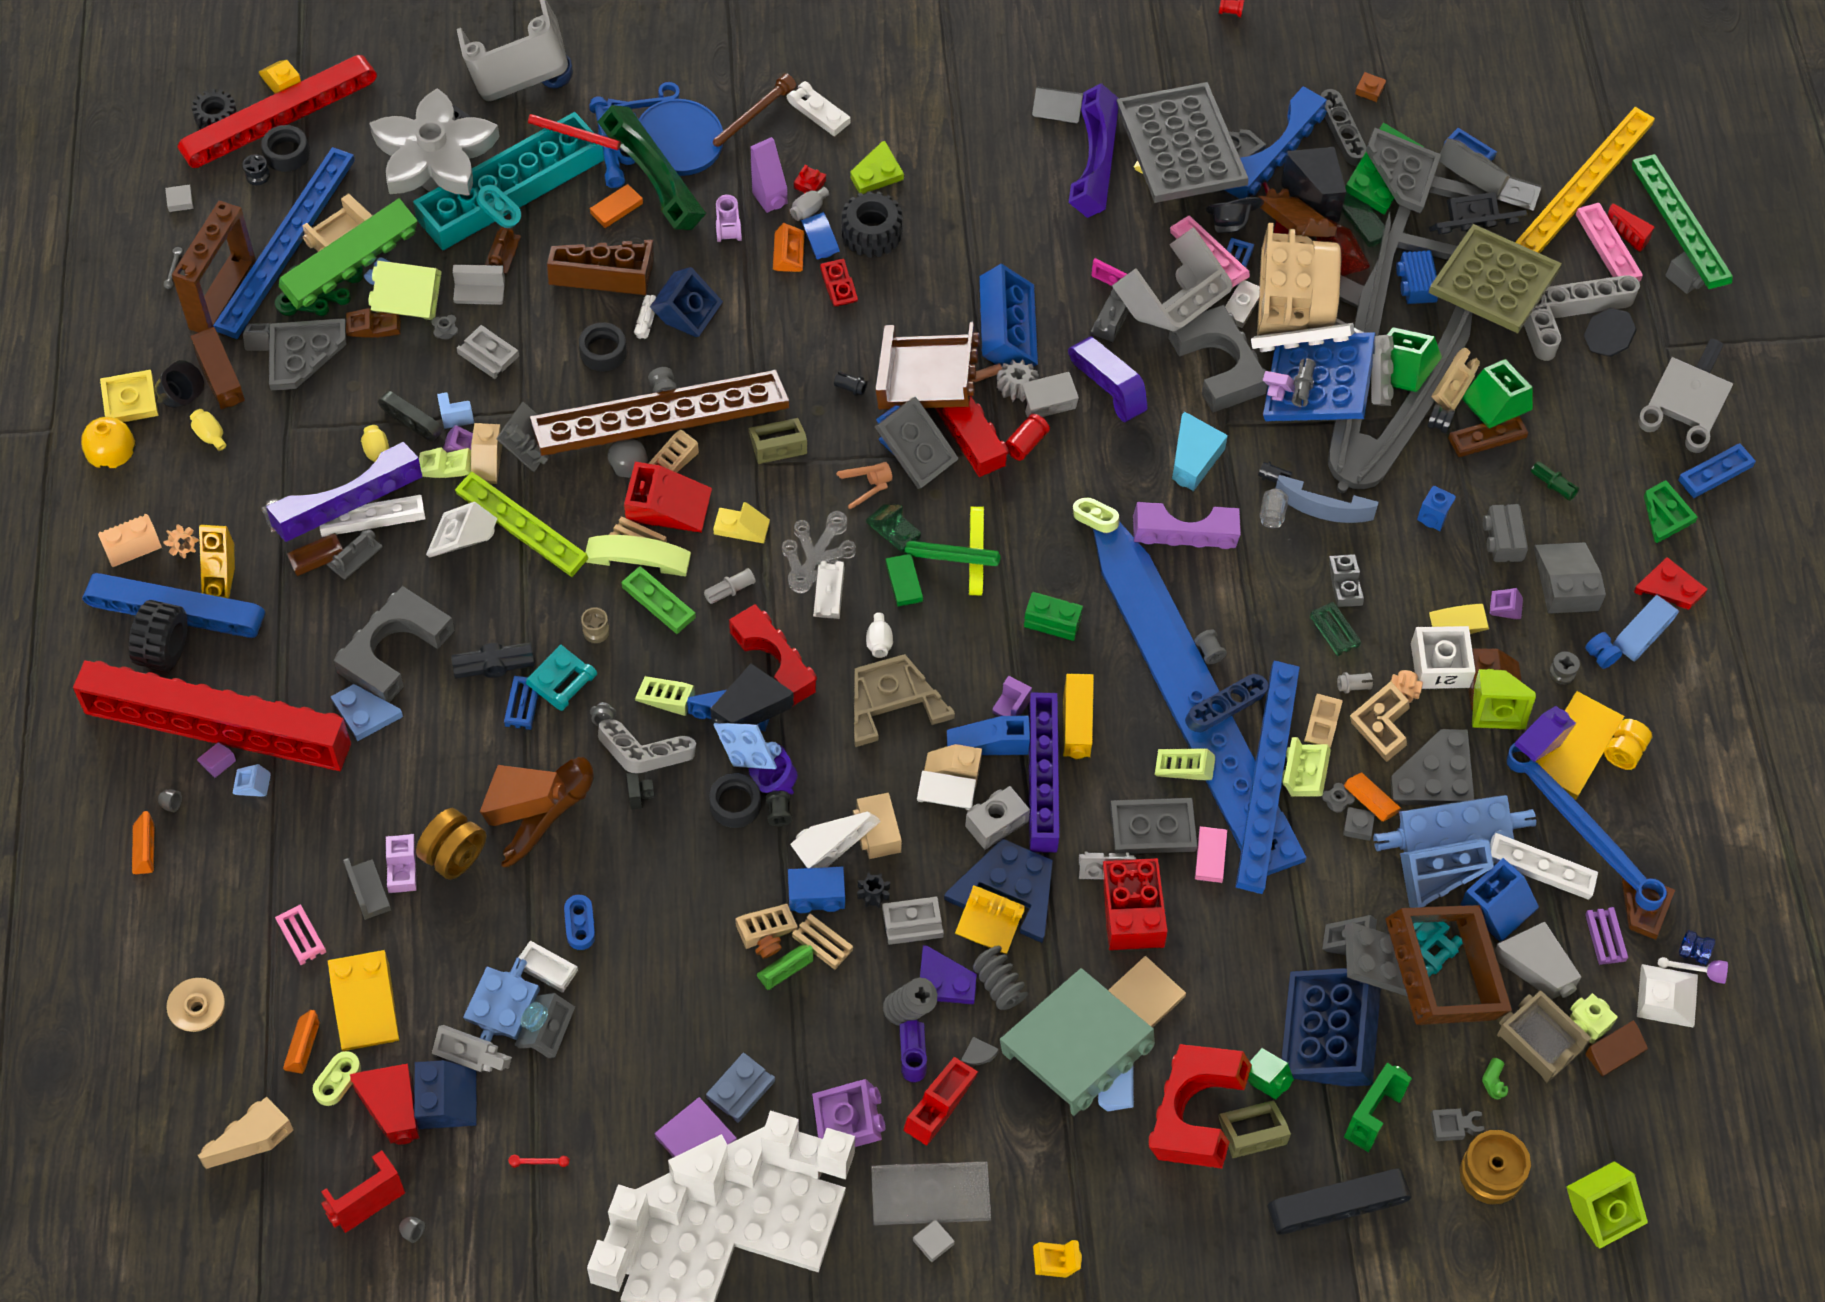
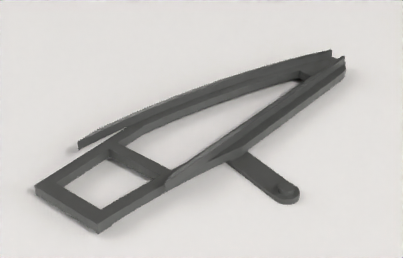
M1434 176L1429 190L1430 193L1450 198L1487 193L1478 186ZM1399 205L1391 231L1389 212L1384 227L1379 257L1365 286L1340 275L1339 300L1357 308L1354 328L1364 333L1375 332L1376 336L1379 334L1396 248L1413 252H1422L1424 250L1427 252L1430 250L1432 256L1449 260L1458 247L1403 233L1411 209ZM1456 305L1438 343L1442 356L1441 360L1417 392H1410L1378 440L1369 435L1359 433L1362 419L1335 420L1328 453V467L1333 477L1339 481L1337 486L1338 492L1345 493L1349 487L1352 489L1375 487L1385 478L1433 406L1435 400L1431 396L1453 362L1454 357L1466 346L1470 337L1472 312Z

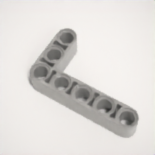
M1630 275L1548 287L1524 324L1536 357L1549 361L1556 355L1561 335L1554 318L1600 312L1609 308L1620 309L1630 307L1634 303L1640 288L1638 279Z

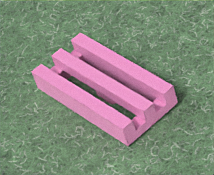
M301 904L275 917L300 965L305 964V960L309 958L311 960L316 958L315 955L319 953L321 955L326 953ZM299 914L316 947H310L294 915ZM289 919L306 952H300L284 920Z

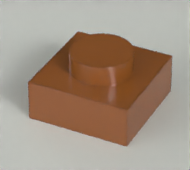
M1364 72L1356 88L1355 95L1377 102L1385 87L1386 80Z

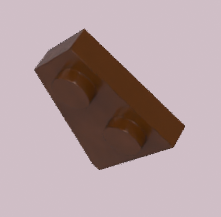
M1621 877L1629 929L1656 940L1675 890L1665 886L1667 893L1661 907L1654 911H1648L1637 904L1635 899L1637 891ZM1649 888L1642 890V894L1646 899L1650 901L1660 900V896L1655 890Z

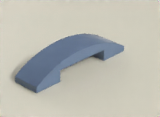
M1281 475L1278 477L1275 494L1288 505L1305 514L1328 521L1343 523L1374 520L1379 503L1377 501L1354 495L1352 503L1304 491L1302 490L1303 481Z

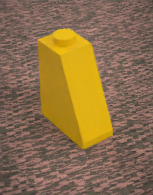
M1066 674L1063 695V756H1070L1074 759L1090 757L1093 727V675Z

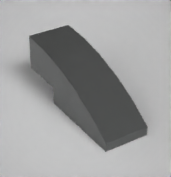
M1447 138L1440 152L1439 161L1446 167L1488 193L1495 192L1496 197L1500 196L1510 176L1484 155L1474 152L1461 141Z

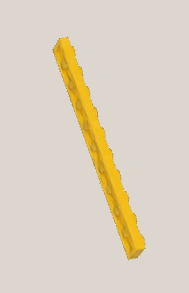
M1634 107L1515 243L1541 253L1576 213L1577 209L1584 204L1653 125L1655 118Z

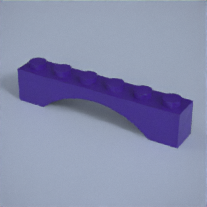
M1102 83L1083 92L1081 112L1088 133L1089 157L1083 175L1071 184L1068 202L1087 218L1106 209L1118 116L1116 99L1119 98Z
M402 442L381 452L375 463L366 472L346 485L318 494L289 495L266 506L271 526L285 542L294 539L422 478L419 458Z

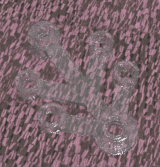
M834 511L828 515L827 528L815 547L809 535V523L805 520H799L795 523L794 533L799 537L807 558L804 565L801 566L797 557L798 545L794 540H786L782 544V553L787 557L792 570L788 575V585L795 592L804 593L812 587L813 582L817 581L818 570H813L821 561H831L829 564H835L836 561L841 562L836 559L852 558L855 555L856 546L854 542L849 540L842 542L839 548L825 551L835 534H841L847 529V517L840 511ZM804 527L806 530L799 531L798 528ZM787 547H793L794 549H793V550H787L786 548H787ZM849 547V548H851L852 550H851V551H845L844 548ZM800 577L805 578L804 580H797Z

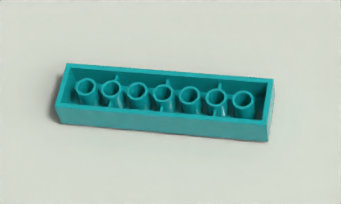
M576 112L557 121L594 133ZM544 128L472 168L473 186L470 195L455 194L439 186L414 200L413 206L416 219L443 251L495 222L477 203V194L482 187L486 185L498 187L520 208L604 161L603 146ZM485 196V200L488 203L493 202L492 197Z

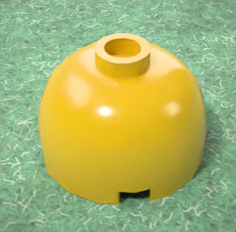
M97 418L86 426L81 436L84 455L88 462L95 467L101 468V465L116 468L132 457V449L135 445L134 437L128 426L117 418Z

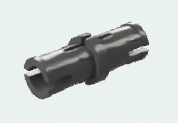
M1306 358L1305 366V360L1302 359L1300 361L1298 375L1294 379L1295 390L1292 403L1298 407L1302 406V400L1303 406L1308 404L1309 393L1314 386L1313 373L1316 363L1309 358Z

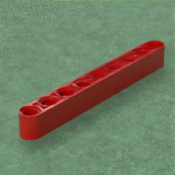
M356 55L184 137L178 144V150L190 167H201L263 137L272 128L288 125L369 86L375 81L377 73L364 56Z

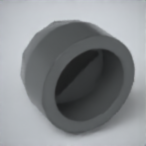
M166 789L158 796L159 806L166 811L176 812L182 802V794L177 790Z
M413 1216L404 1218L399 1225L402 1237L411 1243L418 1241L425 1230V1222Z

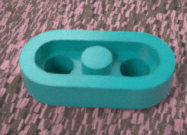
M486 185L478 192V205L500 226L512 228L519 222L521 218L519 207L498 187ZM485 196L492 197L493 202L488 203L485 200ZM503 213H509L511 219H505Z

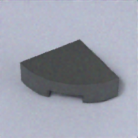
M973 1037L961 1061L970 1067L989 1063L997 1056L999 1049Z

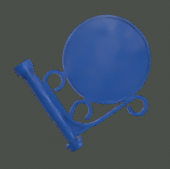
M665 82L661 84L658 90L659 98L617 104V106L630 107V109L649 107L638 120L679 176L702 172L718 159L722 151L723 144L719 147L713 145V139L723 132L721 123L716 115L700 103L679 99V87L675 83ZM665 90L675 92L673 96L663 97ZM594 97L590 101L589 109L592 113L596 114L598 121L611 105L608 106L607 101L603 97ZM598 123L599 135L608 137ZM603 146V155L607 169L604 175L606 185L610 188H618L625 183L623 171L619 168V162L631 165L635 161L631 157L623 156L620 148L615 150Z

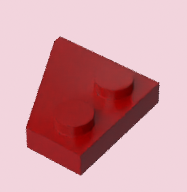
M1667 557L1635 587L1634 592L1638 595H1642L1643 592L1654 596L1658 595L1668 603H1674L1676 606L1690 609L1706 594L1707 588Z

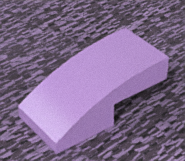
M414 834L386 837L388 893L416 891Z

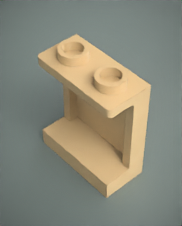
M347 194L341 198L343 205L341 210L314 228L308 223L302 225L305 234L303 239L310 248L314 247L319 252L372 215L350 194Z

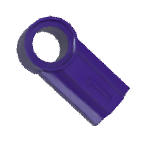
M907 1020L899 1025L901 1072L906 1080L918 1082L924 1079L927 1072L924 1023L917 1020ZM914 1061L920 1063L921 1065L919 1067L913 1068L908 1066L907 1064Z

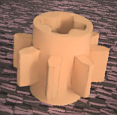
M179 524L176 526V530L172 532L167 530L166 532L169 534L168 540L163 543L166 546L172 547L169 553L174 556L179 552L182 558H186V553L190 551L195 553L194 544L199 539L191 537L194 530L188 527L184 531L183 527ZM180 538L185 541L183 545L178 542Z
M1402 670L1398 673V676L1392 675L1390 682L1400 690L1409 700V703L1413 701V698L1419 699L1423 682L1417 681L1418 675L1416 673Z

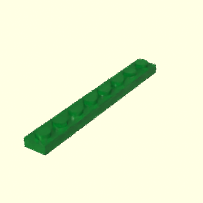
M1654 154L1634 159L1632 161L1633 170L1707 288L1712 289L1732 284L1733 276L1657 156Z

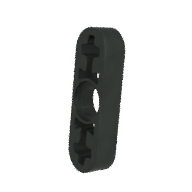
M387 391L378 400V404L383 411L425 439L434 441L442 433V428L437 421L393 392Z

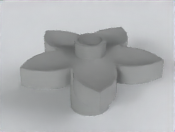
M438 88L426 95L419 103L415 120L403 116H391L369 123L371 134L377 146L391 156L386 167L389 194L405 193L415 190L420 186L428 191H432L440 186L444 190L455 194L470 195L473 186V173L469 159L487 152L500 137L498 125L486 119L466 117L455 120L451 101Z

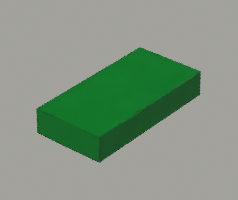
M911 554L886 558V567L897 607L923 602Z

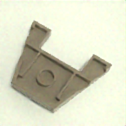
M905 654L855 668V747L878 741L879 735L872 716L923 702L931 725L954 719V710L944 703L941 695L936 689L933 690L925 681L923 674Z

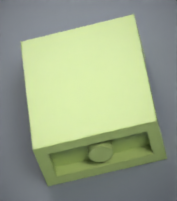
M377 261V267L375 266L372 271V280L375 281L374 290L369 294L371 310L377 313L384 312L432 320L436 315L441 271L436 268Z

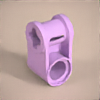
M722 195L716 201L717 242H721L722 239H737L741 241V223L737 199L731 195Z

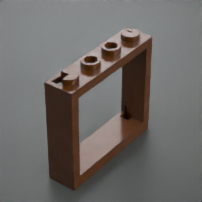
M220 200L172 273L189 330L198 333L214 327L213 325L256 262L242 208ZM227 238L231 254L204 296L199 281ZM181 270L185 271V276L180 274Z
M1480 905L1401 908L1385 918L1416 1025L1492 1021L1512 1011ZM1457 922L1481 1004L1437 1007L1413 923Z

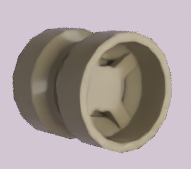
M597 607L587 609L581 617L583 635L591 643L603 642L609 635L607 614L604 610Z

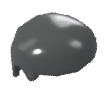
M635 439L616 441L608 450L609 464L613 467L616 475L620 477L630 478L635 462L648 464V457L644 446Z

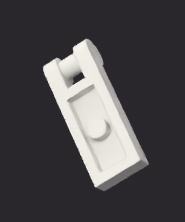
M806 81L802 82L796 91L793 90L786 96L792 106L833 136H836L850 124V116L814 91Z

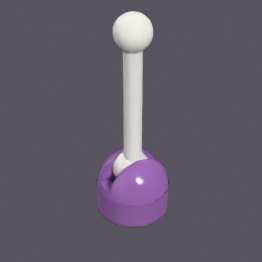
M1665 957L1658 960L1660 968H1667L1669 966L1706 972L1710 980L1723 984L1726 982L1727 961H1712L1705 967L1673 962Z

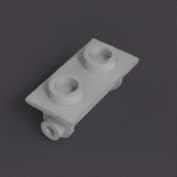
M1084 852V854H1079V879H1104L1103 861L1135 860L1136 857L1129 855V852L1109 853V857H1104V853Z

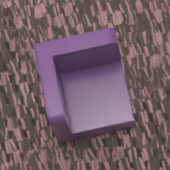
M1008 676L1003 683L1002 695L993 707L992 712L999 717L1021 716L1030 701L1032 687Z

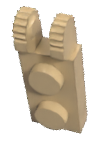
M1464 347L1456 354L1453 362L1431 396L1445 410H1455L1474 379L1478 366H1480V361L1477 358L1470 360L1466 365L1464 364L1470 354L1468 348Z

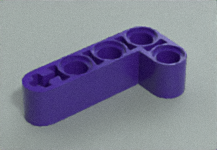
M1088 337L1069 347L1068 354L1073 364L1113 396L1114 409L1121 421L1127 422L1147 410L1144 382L1140 375L1093 337Z

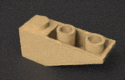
M265 1097L261 1102L257 1101L251 1105L247 1114L239 1121L229 1124L224 1134L216 1141L213 1140L207 1143L198 1157L207 1169L269 1151L293 1131V1127L289 1119Z

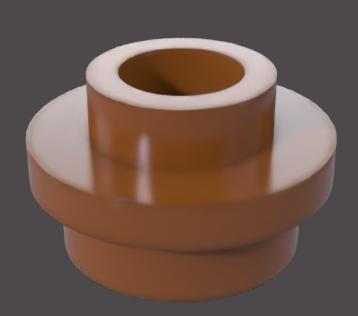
M769 935L758 941L759 947L755 950L756 954H760L762 959H766L782 949L780 937L773 938L772 935Z

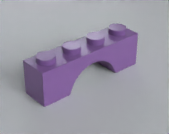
M1137 502L1133 514L1134 542H1142L1144 544L1161 543L1171 546H1209L1221 549L1236 548L1241 535L1239 508L1213 507L1207 518L1199 522L1188 523L1171 516L1162 503Z

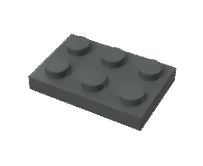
M916 396L912 397L874 426L918 489L925 486L959 459Z
M1192 798L1111 801L1110 810L1114 853L1196 852L1197 839Z
M1353 922L1346 925L1347 978L1408 997L1390 934Z

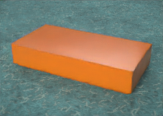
M627 184L591 207L590 214L604 228H607L642 205L643 198Z
M1362 772L1349 778L1344 784V787L1383 822L1395 816L1401 809Z

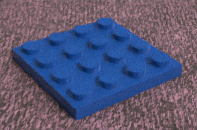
M1375 332L1354 333L1348 336L1349 340L1334 342L1333 338L1323 339L1324 343L1319 345H1309V342H1300L1299 347L1284 349V345L1275 346L1271 372L1289 375L1294 380L1298 375L1300 361L1304 359L1305 366L1306 358H1309L1316 363L1313 373L1314 386L1310 390L1308 404L1303 406L1302 400L1301 407L1295 406L1292 403L1294 392L1285 391L1283 401L1272 400V396H1268L1267 390L1263 413L1265 421L1364 419L1372 372Z

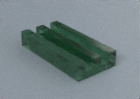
M1334 602L1311 612V619L1337 656L1342 655L1343 651H1350L1352 647L1357 648L1360 646L1361 640ZM1327 611H1330V612H1331V614L1333 615V617L1335 618V620L1338 622V624L1340 625V627L1342 628V630H1343L1344 633L1347 635V637L1349 638L1350 641L1347 642V640L1345 639V637H1344L1343 634L1341 633L1340 628H1339L1338 625L1332 620V618L1329 616V614L1327 613Z

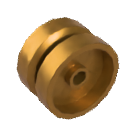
M446 809L437 815L422 833L417 843V857L428 865H434L435 870L446 879H455L463 874L481 853L487 837L486 832L477 824L468 822L467 817L457 809Z
M1503 1130L1486 1131L1479 1134L1470 1143L1459 1168L1460 1180L1466 1191L1476 1200L1486 1204H1502L1511 1200L1526 1181L1531 1168L1530 1154L1524 1143L1515 1135Z

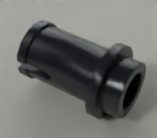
M839 371L835 376L834 386L851 391L855 396L863 395L867 389L868 383L861 376L857 378L842 371Z
M1269 461V463L1263 462L1258 476L1262 477L1263 481L1267 479L1277 483L1279 475L1290 478L1292 472L1273 466Z

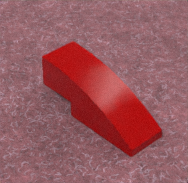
M954 1057L925 1091L920 1103L909 1114L903 1131L927 1146L959 1104L976 1078L978 1071Z

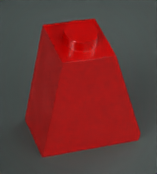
M408 1064L350 1074L354 1090L390 1144L404 1145L412 1142L413 1139H419V1130L414 1117L415 1099L412 1076Z

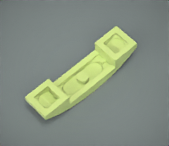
M628 535L590 537L585 552L589 558L586 563L610 566L611 561L660 567L661 573L679 576L687 575L691 557L690 551L676 545L650 538Z

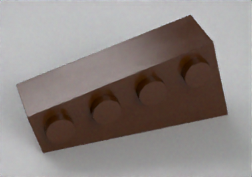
M644 240V244H632V241H623L622 245L607 246V243H597L593 247H585L584 244L551 246L547 262L549 285L646 295L654 262L653 240Z

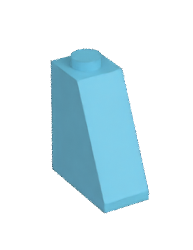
M1184 412L1179 428L1172 479L1180 486L1194 491L1224 452L1228 435Z

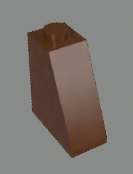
M215 327L191 335L199 365L221 410L245 401L239 381Z

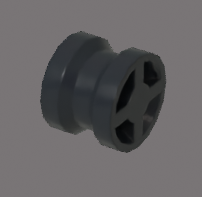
M254 154L244 159L243 169L248 183L262 185L269 180L270 172L267 168V161L263 156Z
M1436 404L1427 427L1431 429L1436 427L1442 433L1447 434L1455 410H1445L1441 405Z

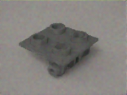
M521 402L496 439L531 471L535 472L540 463L544 464L549 459V456H541L532 430L530 416L538 414L527 404Z

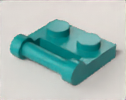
M560 645L527 678L526 684L554 707L563 711L569 705L568 701L587 681H592L597 676V671L593 666L585 664L564 646ZM574 671L579 674L561 694L555 692Z

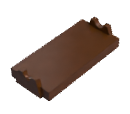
M1269 189L1266 196H1258V198L1264 200V204L1260 208L1288 230L1295 229V235L1335 236L1337 227L1298 197H1289V190L1282 189L1280 193H1276L1275 189Z

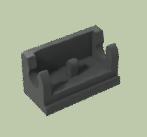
M1114 288L1091 330L1092 335L1110 342H1114L1129 313L1128 308Z

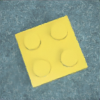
M151 370L100 379L105 417H113L122 422L159 416Z

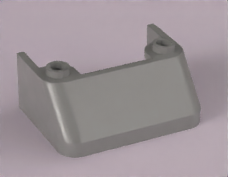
M540 0L543 15L534 18L528 25L529 36L486 52V48L482 43H470L462 28L457 29L462 56L477 91L483 100L493 101L559 76L566 71L568 61L558 20L546 0Z
M1194 227L1169 244L1183 263L1176 271V279L1182 290L1169 300L1161 304L1137 269H1134L1112 285L1136 320L1170 331H1177L1231 291L1232 282L1230 277Z

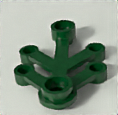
M362 266L356 269L357 272L346 281L350 283L360 282L364 277ZM344 278L341 279V280L338 281L336 284H338V283L344 281L345 279H344ZM339 288L326 294L322 292L316 296L317 300L307 307L303 305L296 309L287 296L282 293L276 297L275 307L278 312L285 316L294 315L298 310L324 316L329 312L326 300L346 305L350 302L351 297L348 289Z

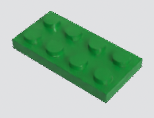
M1384 122L1379 128L1382 131L1424 147ZM1365 152L1347 182L1345 189L1350 195L1380 213L1385 214L1394 197L1369 155Z

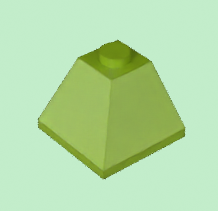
M1479 669L1474 685L1472 727L1526 730L1536 698L1535 692L1506 670Z

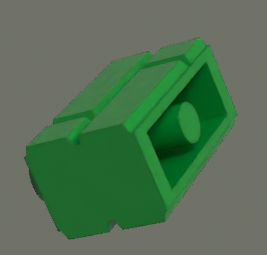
M1032 592L1025 612L1024 627L1074 641L1081 622L1083 605L1069 603L1065 600Z

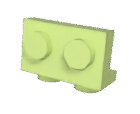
M1292 737L1291 745L1286 751V770H1283L1282 783L1291 796L1323 795L1331 752L1328 744L1302 745L1298 737Z

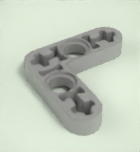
M606 719L599 723V740L628 772L643 773L689 761L695 757L696 742L690 737L678 736L641 746L619 721Z

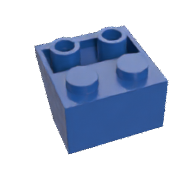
M1504 858L1466 891L1460 906L1480 905L1487 930L1500 942H1503L1539 908L1525 877Z

